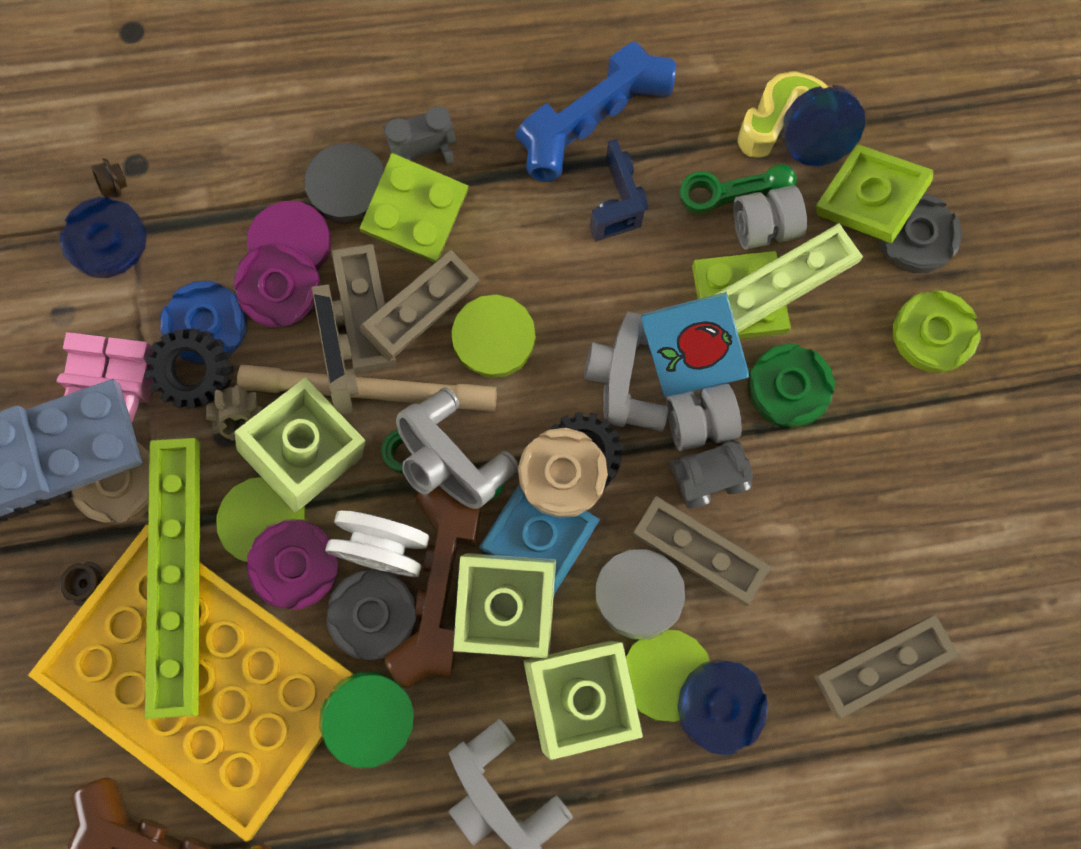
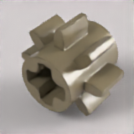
M235 385L223 391H215V403L206 404V420L212 421L213 434L220 433L223 437L234 441L235 431L262 411V407L257 406V394L255 392L249 394L246 390Z

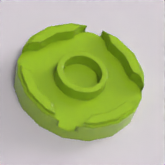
M934 290L932 293L926 292L914 295L900 308L893 323V340L900 355L912 366L930 373H946L962 366L975 354L981 336L980 329H977L975 322L977 316L973 308L961 297L947 291Z
M497 294L480 296L467 303L456 315L451 330L453 349L461 364L469 371L471 370L482 377L490 379L507 377L522 369L531 356L536 342L534 321L526 308L513 298Z
M262 477L250 478L234 486L223 498L216 515L217 534L223 547L236 559L247 563V555L254 539L267 526L284 519H302L307 521L306 508L304 506L295 513Z
M666 630L661 635L652 639L637 640L630 647L626 655L636 708L639 712L653 720L675 722L691 717L705 704L712 690L713 668L707 652L695 638L679 630Z

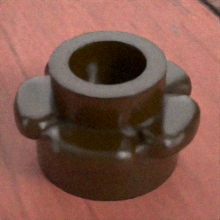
M102 158L103 163L91 166L97 186L103 198L116 195L117 198L121 197L120 189L127 187L121 167L118 163L110 165L107 158Z
M86 562L85 564L75 563L68 567L60 579V589L65 599L73 600L74 604L83 606L105 578L102 576V568L94 562ZM86 579L88 581V585L85 588H82L81 581Z

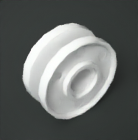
M337 511L334 523L352 533L350 540H328L325 550L328 554L376 570L419 577L421 564L403 554L405 548H427L428 534L388 519L353 511Z

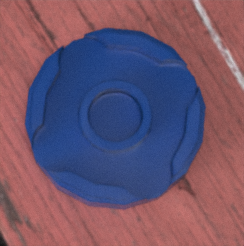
M213 281L193 282L179 288L172 295L173 299L169 302L168 306L165 305L161 312L160 331L162 336L177 330L192 328L200 329L202 332L209 331L214 334V339H221L225 343L222 348L225 352L230 351L231 354L242 344L247 332V314L241 309L237 301L239 300L237 295L228 288L222 287L221 284ZM185 351L179 355L183 360L195 364H205L203 359L194 352Z

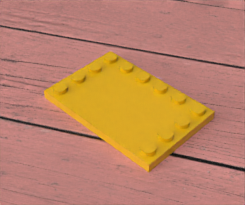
M146 524L28 676L248 842L254 837L322 741L319 721L320 709L325 698L327 700L329 694L334 690L333 688L342 679L354 675V673L199 561V716L145 719L148 525Z

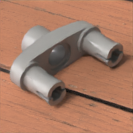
M627 311L613 346L595 342L591 343L585 365L584 380L604 384V419L608 420L611 423L610 425L624 427L625 424L662 431L667 420L668 406L631 399V394H628L636 348L639 344L647 346L649 344L641 320L642 314Z
M444 387L422 403H413L397 414L396 424L398 432L412 454L403 461V473L410 485L422 494H428L440 486L463 505L472 509H479L494 497L495 490L516 474L518 463L510 453L502 451L480 469H476L462 451L436 425L454 413L459 407L457 396L449 388Z
M498 719L469 743L465 744L462 741L448 752L468 794L452 807L449 813L473 846L494 830L512 849H542L541 845L573 819V816L557 795L524 822L521 819L516 821L482 775L485 772L483 767L516 741L501 719Z

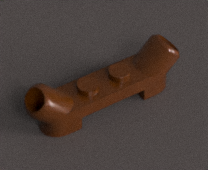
M440 486L428 494L417 492L416 503L438 533L436 545H428L424 560V571L430 572L427 590H419L416 602L415 616L422 617L420 630L387 653L385 658V665L401 687L406 688L412 687L428 674L451 678L457 653V651H453L455 631L443 629L456 553L458 543L476 546L482 507L479 509L469 508L449 495Z
M101 778L75 789L70 798L78 824L67 844L69 849H211L209 844L195 838L184 837L183 841L167 835L168 827L159 822L141 819L139 823L129 819L117 781L112 778ZM259 843L248 849L272 848L266 844Z

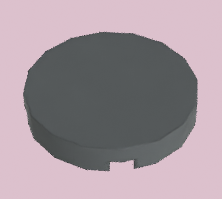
M353 143L334 144L320 151L310 161L304 176L305 191L312 206L323 217L339 223H351V220L360 217L364 219L385 169L378 156L366 147Z
M924 193L893 243L891 244L877 238L878 246L885 258L899 269L914 274L933 272L943 267L959 249L962 238L959 218L955 212L951 214L950 210L945 207L947 204L943 200Z
M377 570L356 572L338 585L331 594L328 603V631L335 644L349 656L367 661L385 659L387 653L413 635L417 616H415L416 601L407 585L391 573Z

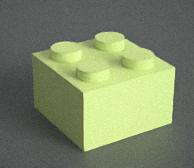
M306 377L235 431L236 450L295 513L362 459L366 441Z
M466 553L460 556L453 651L548 658L551 643L556 559Z
M610 640L549 654L548 658L535 657L523 660L541 750L550 760L643 737L622 642Z

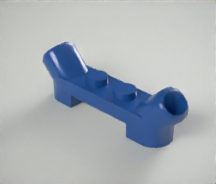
M631 42L610 57L607 78L563 111L557 114L546 103L523 121L516 132V139L528 151L526 163L528 174L538 181L551 182L556 180L562 174L565 147L577 138L584 139L590 135L598 122L608 115L613 117L620 113L628 100L635 95L667 98L673 92L676 75L675 61L669 57L650 56L639 43Z

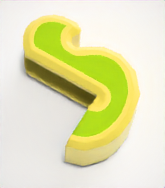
M796 71L778 74L767 83L758 109L752 107L747 111L738 134L740 149L744 154L753 158L769 156L790 113L819 129H827L835 114L837 104L832 90L823 81L808 74Z

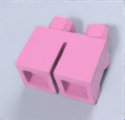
M66 332L63 349L68 352L65 371L59 374L56 382L66 388L64 394L66 396L110 379L116 380L120 383L131 422H133L139 402L149 403L152 393L150 385L154 384V380L152 377L146 378L145 371L151 370V364L145 362L147 356L153 355L154 351L150 349L152 346L148 342L110 337L106 339L102 336Z

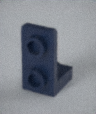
M617 139L608 142L606 162L622 201L617 199L607 200L592 210L590 229L595 242L640 228L644 213L648 210L646 194L641 186H635L631 176L634 174L631 157L627 151H621Z

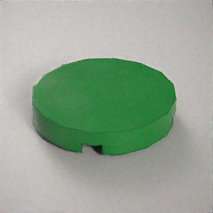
M787 343L773 346L760 355L749 373L747 389L752 405L762 418L776 426L797 428L811 424L826 412L834 393L835 380L830 366L816 351L798 347V344Z
M358 672L342 679L333 688L334 690L329 694L327 700L325 698L320 709L319 729L325 746L340 762L355 768L376 767L392 760L405 747L413 730L414 710L408 694L395 680L378 672Z

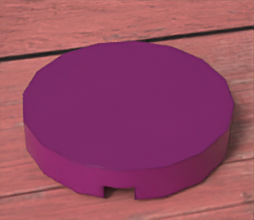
M282 201L266 207L255 216L248 229L247 248L250 251L265 244L284 243L303 251L313 261L317 271H319L318 267L323 264L324 260L327 261L331 253L332 237L324 217L314 207L299 201Z
M284 243L265 244L250 250L239 262L234 276V289L239 299L237 301L241 309L255 322L269 327L291 326L304 320L315 308L312 287L320 286V275L313 261L300 249Z
M284 519L267 526L254 539L247 555V576L253 591L266 603L280 608L302 609L317 603L331 589L337 574L338 557L330 555L325 551L328 540H331V538L319 526L302 519Z

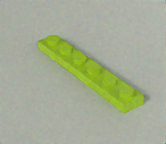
M196 438L150 441L145 719L199 716L200 441Z

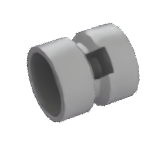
M795 185L769 190L767 197L761 192L735 197L733 203L735 231L744 250L770 245L771 238L781 243L801 239L805 236L807 229L806 208L802 194Z
M729 384L703 388L700 396H696L691 391L667 396L666 406H668L667 417L675 446L679 451L703 447L706 439L709 438L714 443L740 438L742 431L740 411L733 389Z

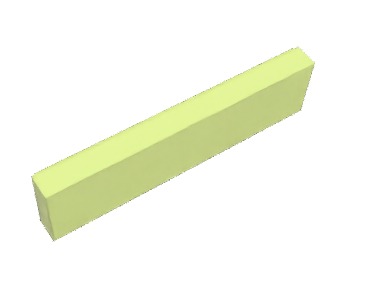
M840 223L716 294L727 291L739 333L856 265L863 256Z

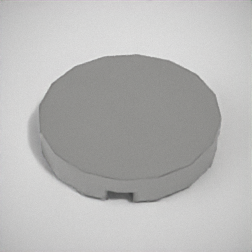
M647 549L628 550L614 556L601 569L596 582V606L600 615L617 634L631 639H652L661 635L662 632L668 630L679 620L685 603L684 581L677 567L664 555Z

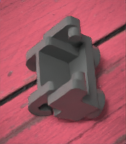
M440 106L432 107L426 114L406 120L400 118L393 119L387 125L382 126L391 153L411 161L441 151L446 165L454 163L453 154L448 144L456 142L447 108Z
M735 440L724 442L719 447L692 456L680 457L681 461L677 458L668 461L671 474L676 479L680 496L684 499L687 508L708 504L711 502L710 494L726 489L727 494H737L752 488L751 480H753L750 461L745 458L742 444Z

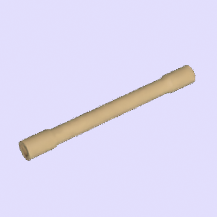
M240 365L238 370L237 385L246 391L287 392L306 377L322 395L331 396L327 374L285 371L276 367ZM356 377L359 394L350 396L351 398L420 404L440 389L446 387L457 396L459 400V407L457 409L495 412L497 387L471 384L446 385Z

